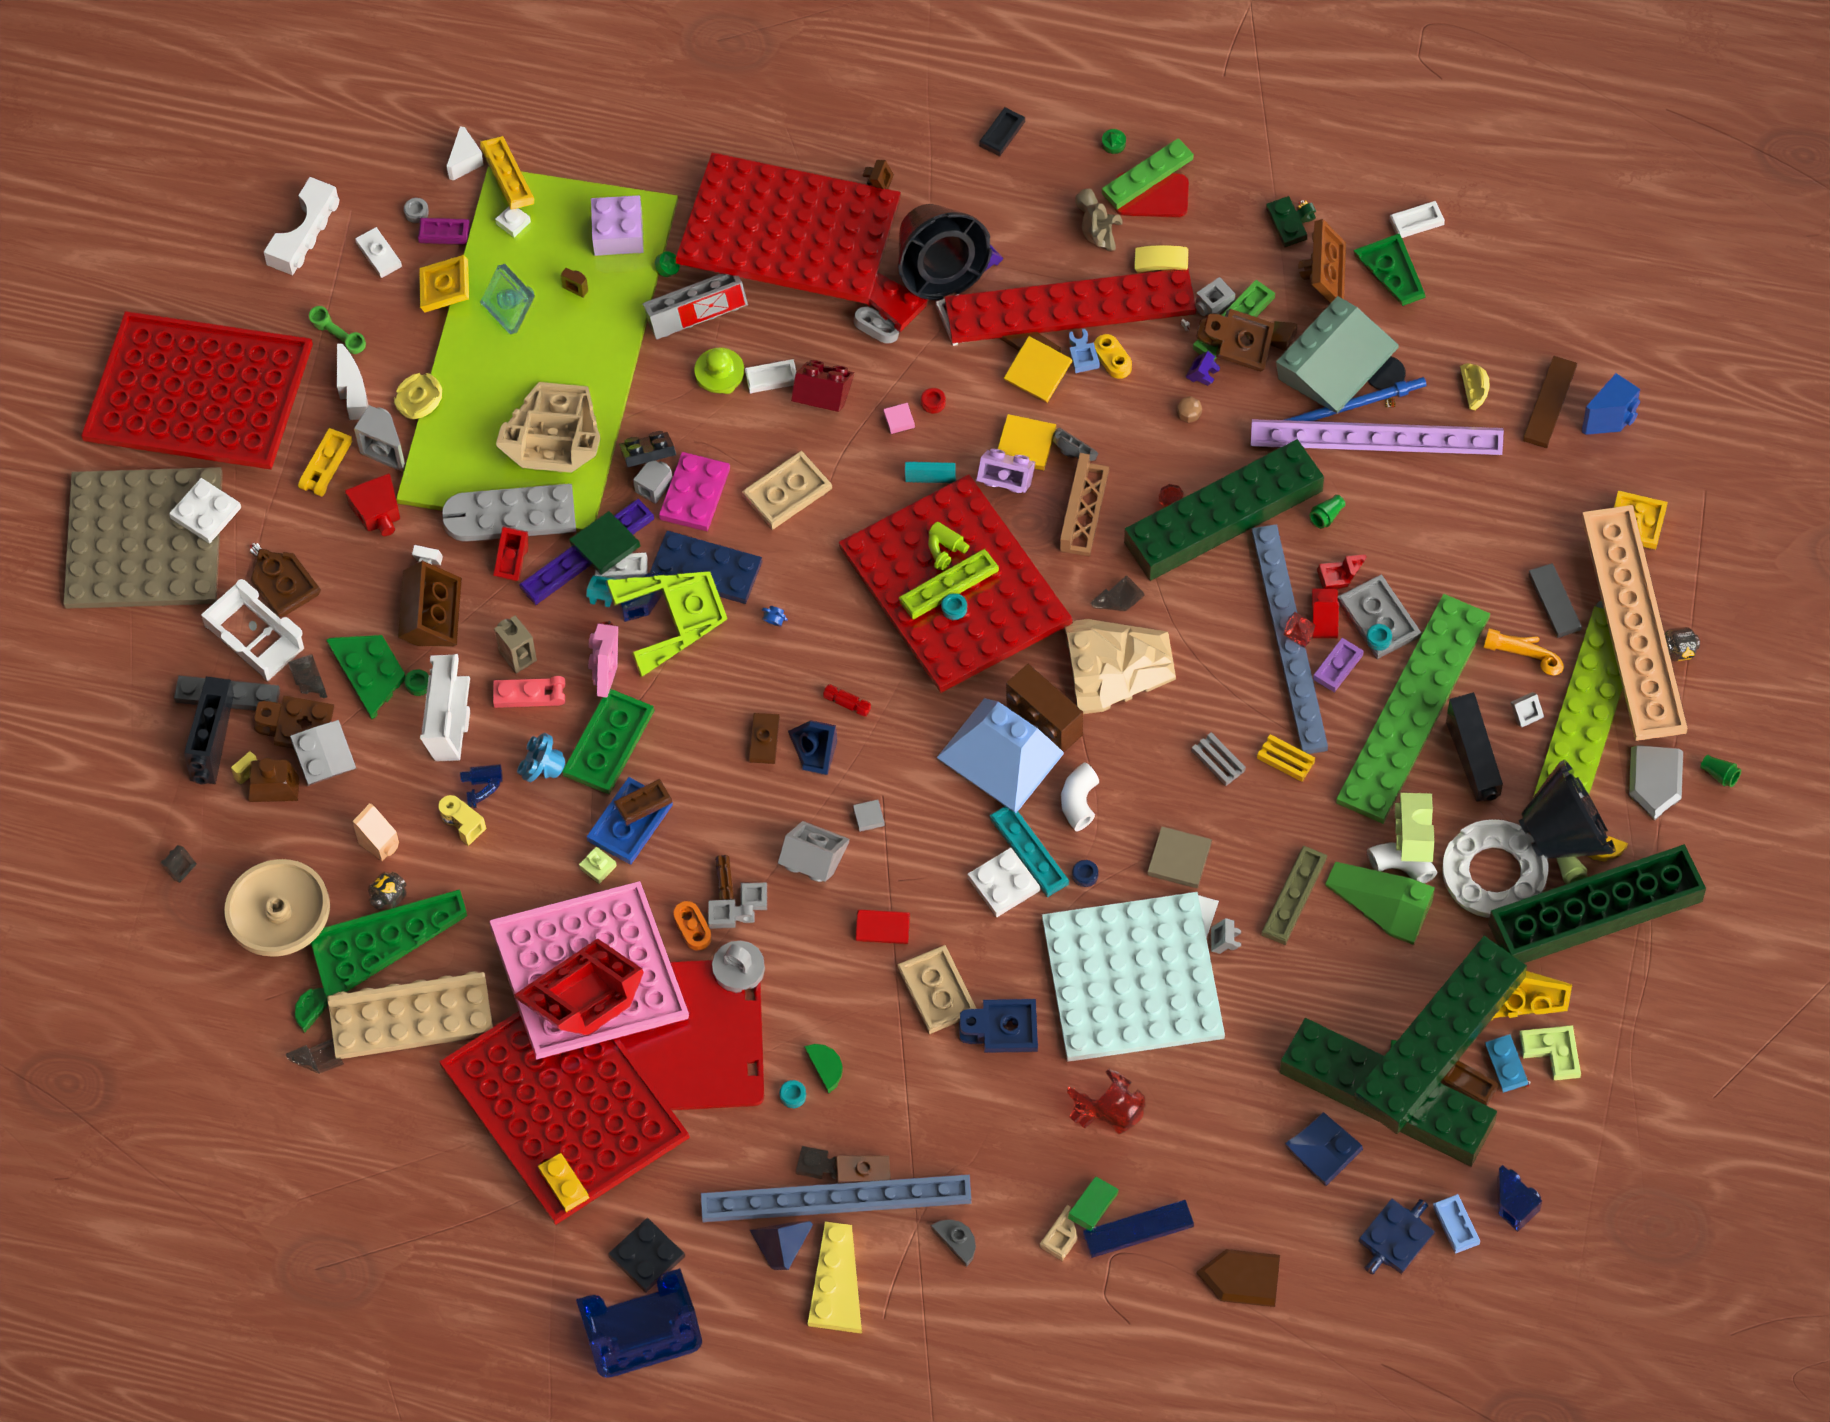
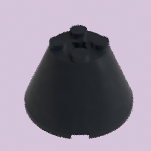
M1565 759L1560 761L1522 811L1523 818L1518 820L1525 834L1530 832L1534 839L1531 845L1538 857L1544 855L1545 858L1549 859L1607 855L1616 852L1613 841L1607 842L1606 840L1608 838L1606 834L1608 831L1581 780L1579 777L1575 778L1573 773L1570 774L1568 772L1572 770V767Z

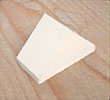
M461 126L447 164L450 180H455L484 165L481 150L466 128Z

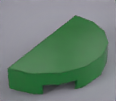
M324 988L308 989L299 997L295 1004V1018L299 1028L304 1033L329 1006Z
M812 1044L804 1046L805 1052L829 1094L837 1088L842 1078L843 1066L840 1056L834 1049L826 1045Z

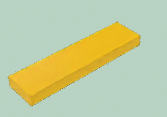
M504 137L481 141L480 148L510 209L533 205L534 197Z

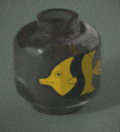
M1671 628L1664 633L1671 661L1690 660L1696 655L1697 649L1700 647V640L1691 628Z
M395 872L381 873L368 887L370 904L377 910L395 908L406 897V882Z

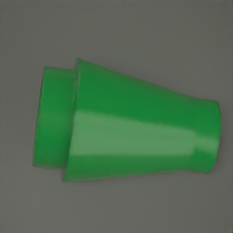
M1334 495L1332 498L1314 506L1309 514L1313 525L1320 529L1329 527L1341 509L1345 507L1344 499L1340 495Z
M1710 755L1704 757L1700 766L1701 769L1709 773L1724 787H1733L1741 775V769L1737 767L1736 763L1714 758Z

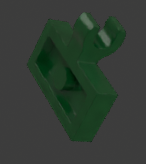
M1289 196L1266 204L1267 212L1284 247L1307 240V232L1302 223L1316 219L1314 214L1316 209L1313 203L1305 204L1298 211L1295 210Z

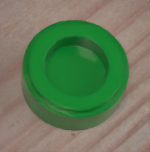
M420 669L410 671L405 677L406 690L414 696L426 694L429 679L428 673Z

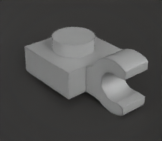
M735 899L709 901L708 925L710 929L736 928V921L743 923L755 922V912L752 905L736 907Z

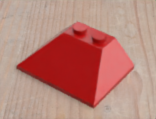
M597 938L514 995L518 1001L558 1029L589 1035L631 1006L644 971L643 968Z

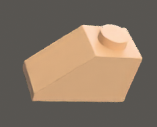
M369 803L353 820V825L359 845L383 861L387 856H391L396 851L399 840L393 827Z

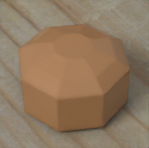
M1193 397L1181 399L1177 406L1179 418L1187 423L1197 421L1202 414L1200 400Z

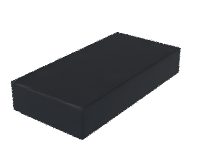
M1004 107L979 141V146L1001 156L1024 125L1025 117Z

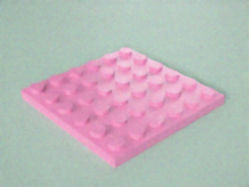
M640 881L490 920V928L513 994H516L597 938L643 968L644 971L631 1006L589 1035L560 1030L515 998L536 1059L689 1018L686 1004Z

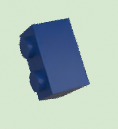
M1615 373L1586 406L1582 433L1589 435L1621 432L1626 425L1630 426L1638 415L1636 409L1640 404V388Z

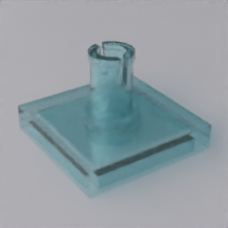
M506 264L497 266L480 303L509 334H514L518 332L535 295L532 288L526 287Z

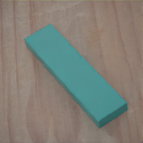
M1004 806L990 815L992 823L1047 897L1069 885V879L1018 811L1015 813Z

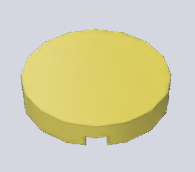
M413 374L398 386L396 390L398 394L396 398L394 397V403L397 410L406 418H423L438 406L442 398V387L439 381L431 374Z

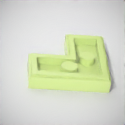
M1573 1025L1520 1031L1519 1036L1523 1059L1550 1056L1554 1080L1580 1078L1581 1071Z

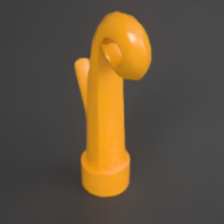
M1488 629L1483 648L1493 651L1498 649L1542 660L1540 665L1542 671L1551 676L1560 674L1564 668L1559 656L1533 644L1539 642V637L1508 636L1500 634L1498 630Z

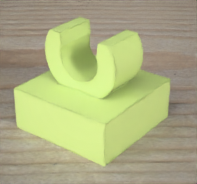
M598 847L593 849L579 864L580 869L598 884L617 866L616 861Z

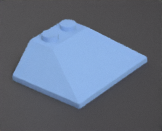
M984 698L937 756V759L1017 813L1064 753L1038 728L1000 702Z

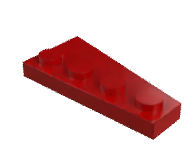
M877 273L867 305L870 306L872 304L879 310V315L885 320L890 319L895 324L894 328L901 332L926 308L928 300L916 296L904 286Z

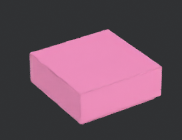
M908 403L884 409V416L891 434L915 428Z

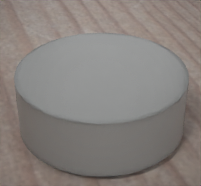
M421 198L408 200L404 205L406 219L412 223H420V218H427L429 214L427 203Z

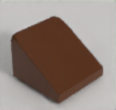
M1274 321L1275 326L1270 345L1287 351L1297 333V324Z

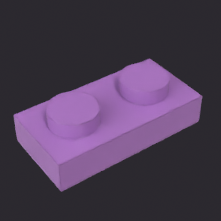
M1342 638L1315 672L1313 680L1335 693L1362 658L1364 651Z

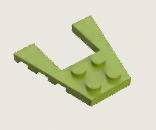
M711 572L684 573L668 576L659 575L643 578L634 577L617 580L609 579L606 581L614 606L662 589L676 627L678 637L632 653L640 677H643L728 619Z

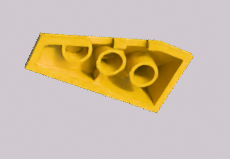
M1526 971L1525 979L1493 1018L1507 1016L1514 1018L1523 1014L1534 1013L1538 1015L1568 1011L1572 984Z

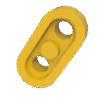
M1109 334L1097 337L1094 346L1098 359L1110 376L1117 379L1127 377L1132 370V361L1119 341ZM1121 361L1123 364L1118 365L1116 362Z

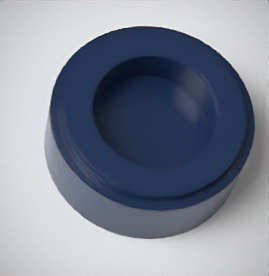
M1090 860L1077 862L1072 870L1074 882L1081 887L1094 885L1098 880L1097 865Z

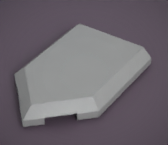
M1631 747L1629 796L1635 802H1638L1653 820L1660 817L1665 810L1675 805L1682 798L1683 751L1676 748Z

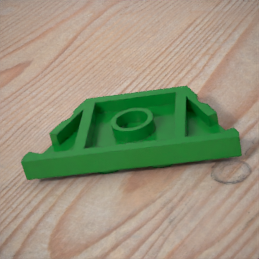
M382 635L327 639L330 650L371 720L378 715L377 711L383 703L388 702L393 696V692L405 681L406 675Z

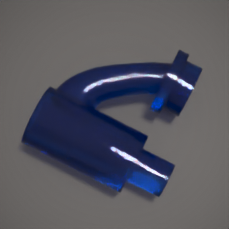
M501 764L470 767V771L460 772L461 782L471 781L472 785L488 784L477 793L475 789L467 792L469 807L477 808V803L483 801L498 789L500 783L503 782Z

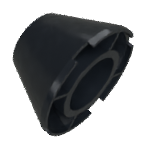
M924 204L914 208L904 217L899 229L898 267L903 283L916 296L929 300L944 299L943 296L955 292L956 294L964 292L978 281L989 264L992 249L990 248L991 237L988 230L974 216L943 206Z

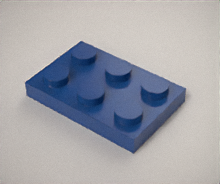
M628 777L587 835V841L631 865L673 806V802L626 826L614 805V801L645 786Z

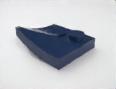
M1324 1112L1298 1135L1285 1143L1288 1150L1325 1186L1363 1150V1146Z

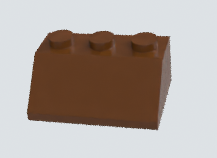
M423 560L403 570L398 638L416 646H456L462 578Z

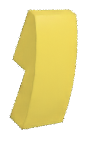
M1159 245L1137 247L1135 249V270L1138 274L1156 270H1187L1188 268L1187 247Z

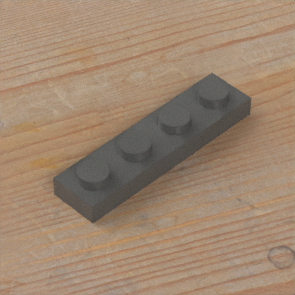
M178 676L174 695L175 703L198 705L205 678ZM231 681L234 691L231 707L233 709L256 711L257 704L261 701L278 703L280 695L279 685Z

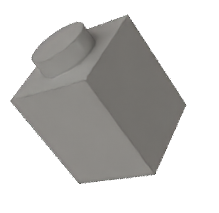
M662 461L647 462L633 479L635 492L656 504L669 488L672 481L670 467Z

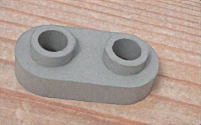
M862 307L855 312L854 325L859 330L883 343H893L898 339L899 331L894 328L895 324L890 319L885 320L875 309Z

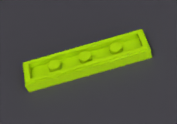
M983 549L900 596L899 602L914 620L942 604V600L947 595L959 594L998 572L999 567L989 553Z

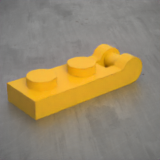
M329 428L301 476L298 487L305 491L308 489L312 490L315 495L323 497L330 480L353 442L352 436ZM314 475L320 477L318 482L312 480Z

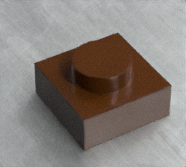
M568 268L563 270L561 273L562 287L584 298L589 291L587 278L577 270L572 271Z

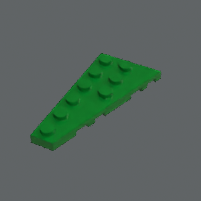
M460 889L323 928L311 944L326 999L335 993L351 990L467 917Z

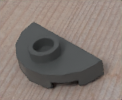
M1057 428L1053 435V442L1061 448V452L1067 457L1079 458L1080 453L1090 454V461H1095L1099 454L1096 450L1061 428Z
M951 1219L941 1220L931 1225V1229L967 1267L973 1260L976 1250L975 1237L970 1228L962 1222Z

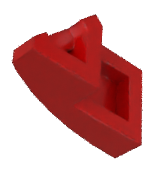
M1366 554L1346 556L1343 562L1319 564L1317 572L1322 588L1340 589L1348 587L1365 562Z

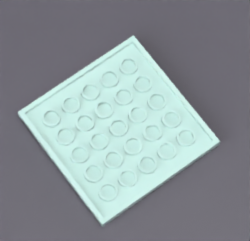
M1198 892L1042 914L1067 1062L1225 1039Z

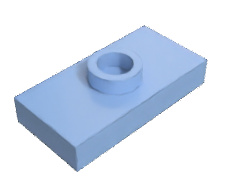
M1458 1194L1433 1203V1209L1455 1254L1480 1244V1239Z

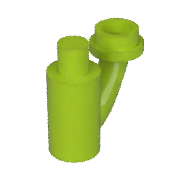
M936 522L931 527L928 545L935 560L934 567L938 570H945L951 563V557L945 551L941 553L939 543L953 552L959 550L964 554L968 551L969 545L963 542V536L940 522Z

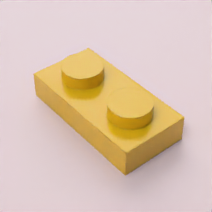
M562 1153L538 1166L540 1173L566 1212L589 1199L588 1193Z

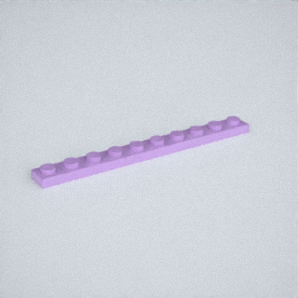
M1252 419L1251 446L1283 447L1298 439L1304 448L1502 455L1504 430L1503 428Z

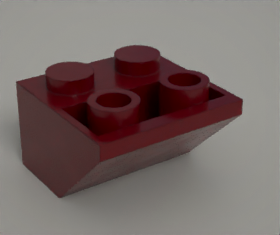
M810 360L795 374L791 401L839 412L845 406L855 372L848 371V368L835 365L828 367L824 366V363L821 361Z

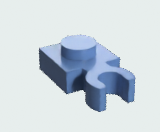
M1082 329V338L1076 339L1073 332H1069V343L1073 346L1069 348V353L1075 373L1100 367L1094 342L1087 344L1088 333L1086 329Z

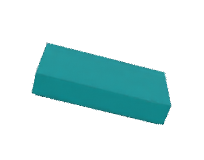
M905 462V482L953 483L956 481V463Z

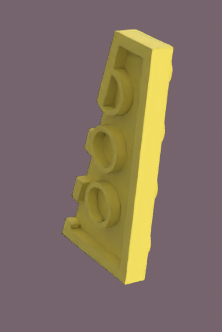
M825 1222L808 1319V1326L862 1333L852 1225Z

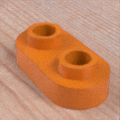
M690 901L679 903L674 909V920L687 946L696 951L706 949L711 943V931L698 906ZM685 915L692 916L689 920L683 919ZM697 936H701L703 938L701 941L694 940V938Z

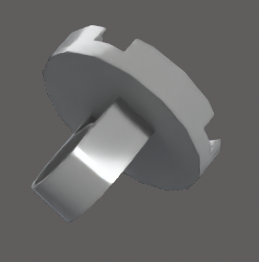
M741 940L731 941L721 946L715 953L712 962L713 974L718 984L724 989L736 993L750 987L751 989L756 987L762 980L765 972L764 957L759 948L750 942Z

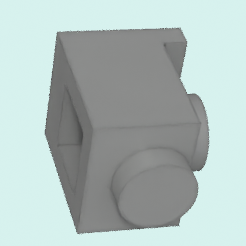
M1219 277L1196 293V309L1202 316L1220 314L1235 302V293Z

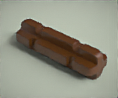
M719 855L715 858L720 900H734L729 856Z

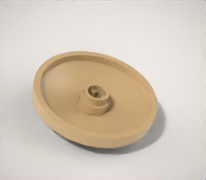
M287 859L270 860L250 868L235 881L226 898L225 919L233 938L246 950L270 957L288 955L306 947L321 933L330 912L329 894L321 877L309 866Z

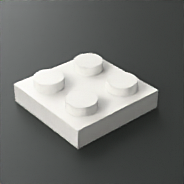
M200 478L169 515L172 520L210 544L241 509V505L237 500Z
M1012 848L968 873L969 881L996 917L1040 891L1039 884Z

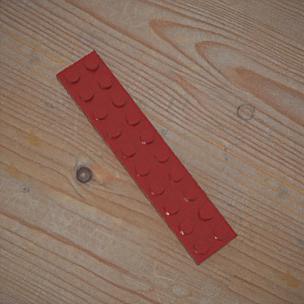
M1188 268L1187 270L1173 269L945 297L952 344L1003 338V336L1031 332L1045 333L1196 315L1197 310Z

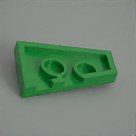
M1400 233L1354 250L1355 256L1402 306L1426 298Z

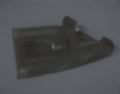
M1126 575L1110 591L1105 589L1090 604L1093 608L1127 611L1142 599L1145 594Z
M312 654L288 662L295 684L299 685L301 693L308 694V692L318 693L320 698H327Z
M333 1039L310 1049L305 1045L286 1054L289 1061L318 1074L344 1065L341 1057L336 1058Z

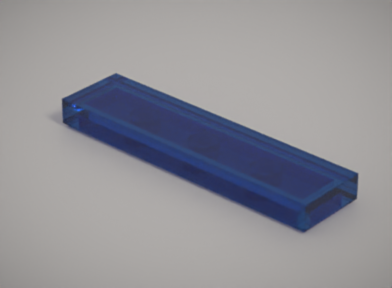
M1182 1200L1094 1227L1092 1231L1084 1230L1083 1236L1090 1256L1094 1258L1194 1227V1222L1186 1200Z

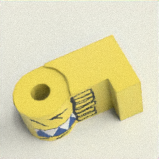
M449 795L440 800L439 810L442 820L446 824L454 825L458 828L461 841L469 846L486 830L484 818L458 797Z

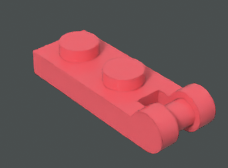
M554 676L550 679L494 680V708L565 704V694L563 693L565 678ZM545 690H552V693L545 695Z

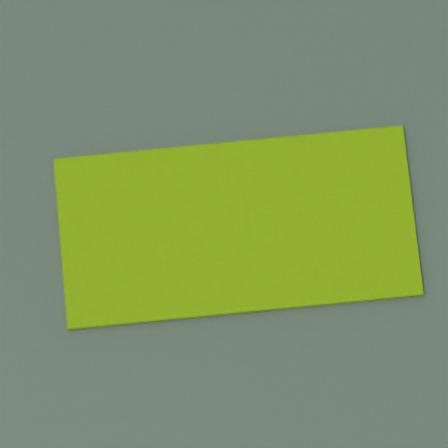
M488 166L464 252L465 257L468 259L469 299L449 306L431 375L439 381L442 387V398L438 406L430 414L418 419L396 500L397 504L443 511L447 500L459 493L572 484L576 532L579 533L597 520L647 324L643 303L653 300L659 277L655 267V259L658 255L665 252L678 202V195L521 172L534 197V204L519 208L530 216L531 222L515 237H512L496 224L495 219L509 205L491 168ZM640 195L644 253L595 256L592 240L591 198ZM565 268L572 271L577 270L587 278L589 291L584 298L562 287L561 273ZM539 382L587 386L589 388L597 429L600 434V442L596 456L572 473L522 468L496 446L503 423L509 422L513 417L512 413L516 408H521L524 404V399Z

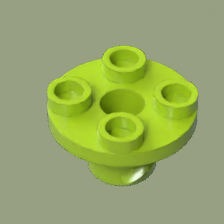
M713 348L704 352L695 364L697 384L709 392L732 393L744 377V364L741 357L736 352L727 348Z

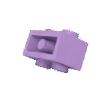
M999 449L987 450L981 457L976 481L991 487L999 486L1007 488L1012 492L1025 493L1031 486L1035 461L1029 460V457L1024 455H1006L1003 450Z

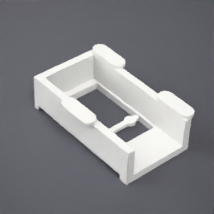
M240 579L201 616L207 629L211 630L260 673L266 681H269L304 649L301 639L303 633L289 618L283 617L280 619L257 599L259 597L258 591L245 580ZM244 604L270 626L265 628L263 633L247 647L221 626L224 621ZM272 630L277 632L281 638L258 658L250 652L266 635H270Z
M458 654L430 656L433 669H430L431 675H429L420 739L435 761H459L463 732H468L470 707L467 706L470 677L457 676Z

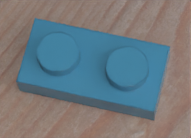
M1511 1034L1485 1042L1503 1093L1528 1085V1080Z

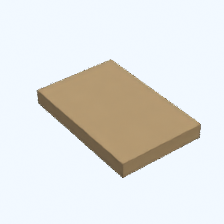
M800 451L744 489L742 496L773 530L830 491L832 484L810 459Z
M946 945L897 964V969L929 1034L960 1022V1013L963 1010L977 1009Z

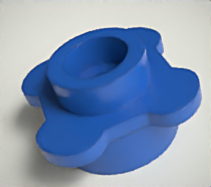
M770 606L769 609L762 608V611H764L763 621L780 627L783 621H788L786 615L783 614L784 610L775 606Z

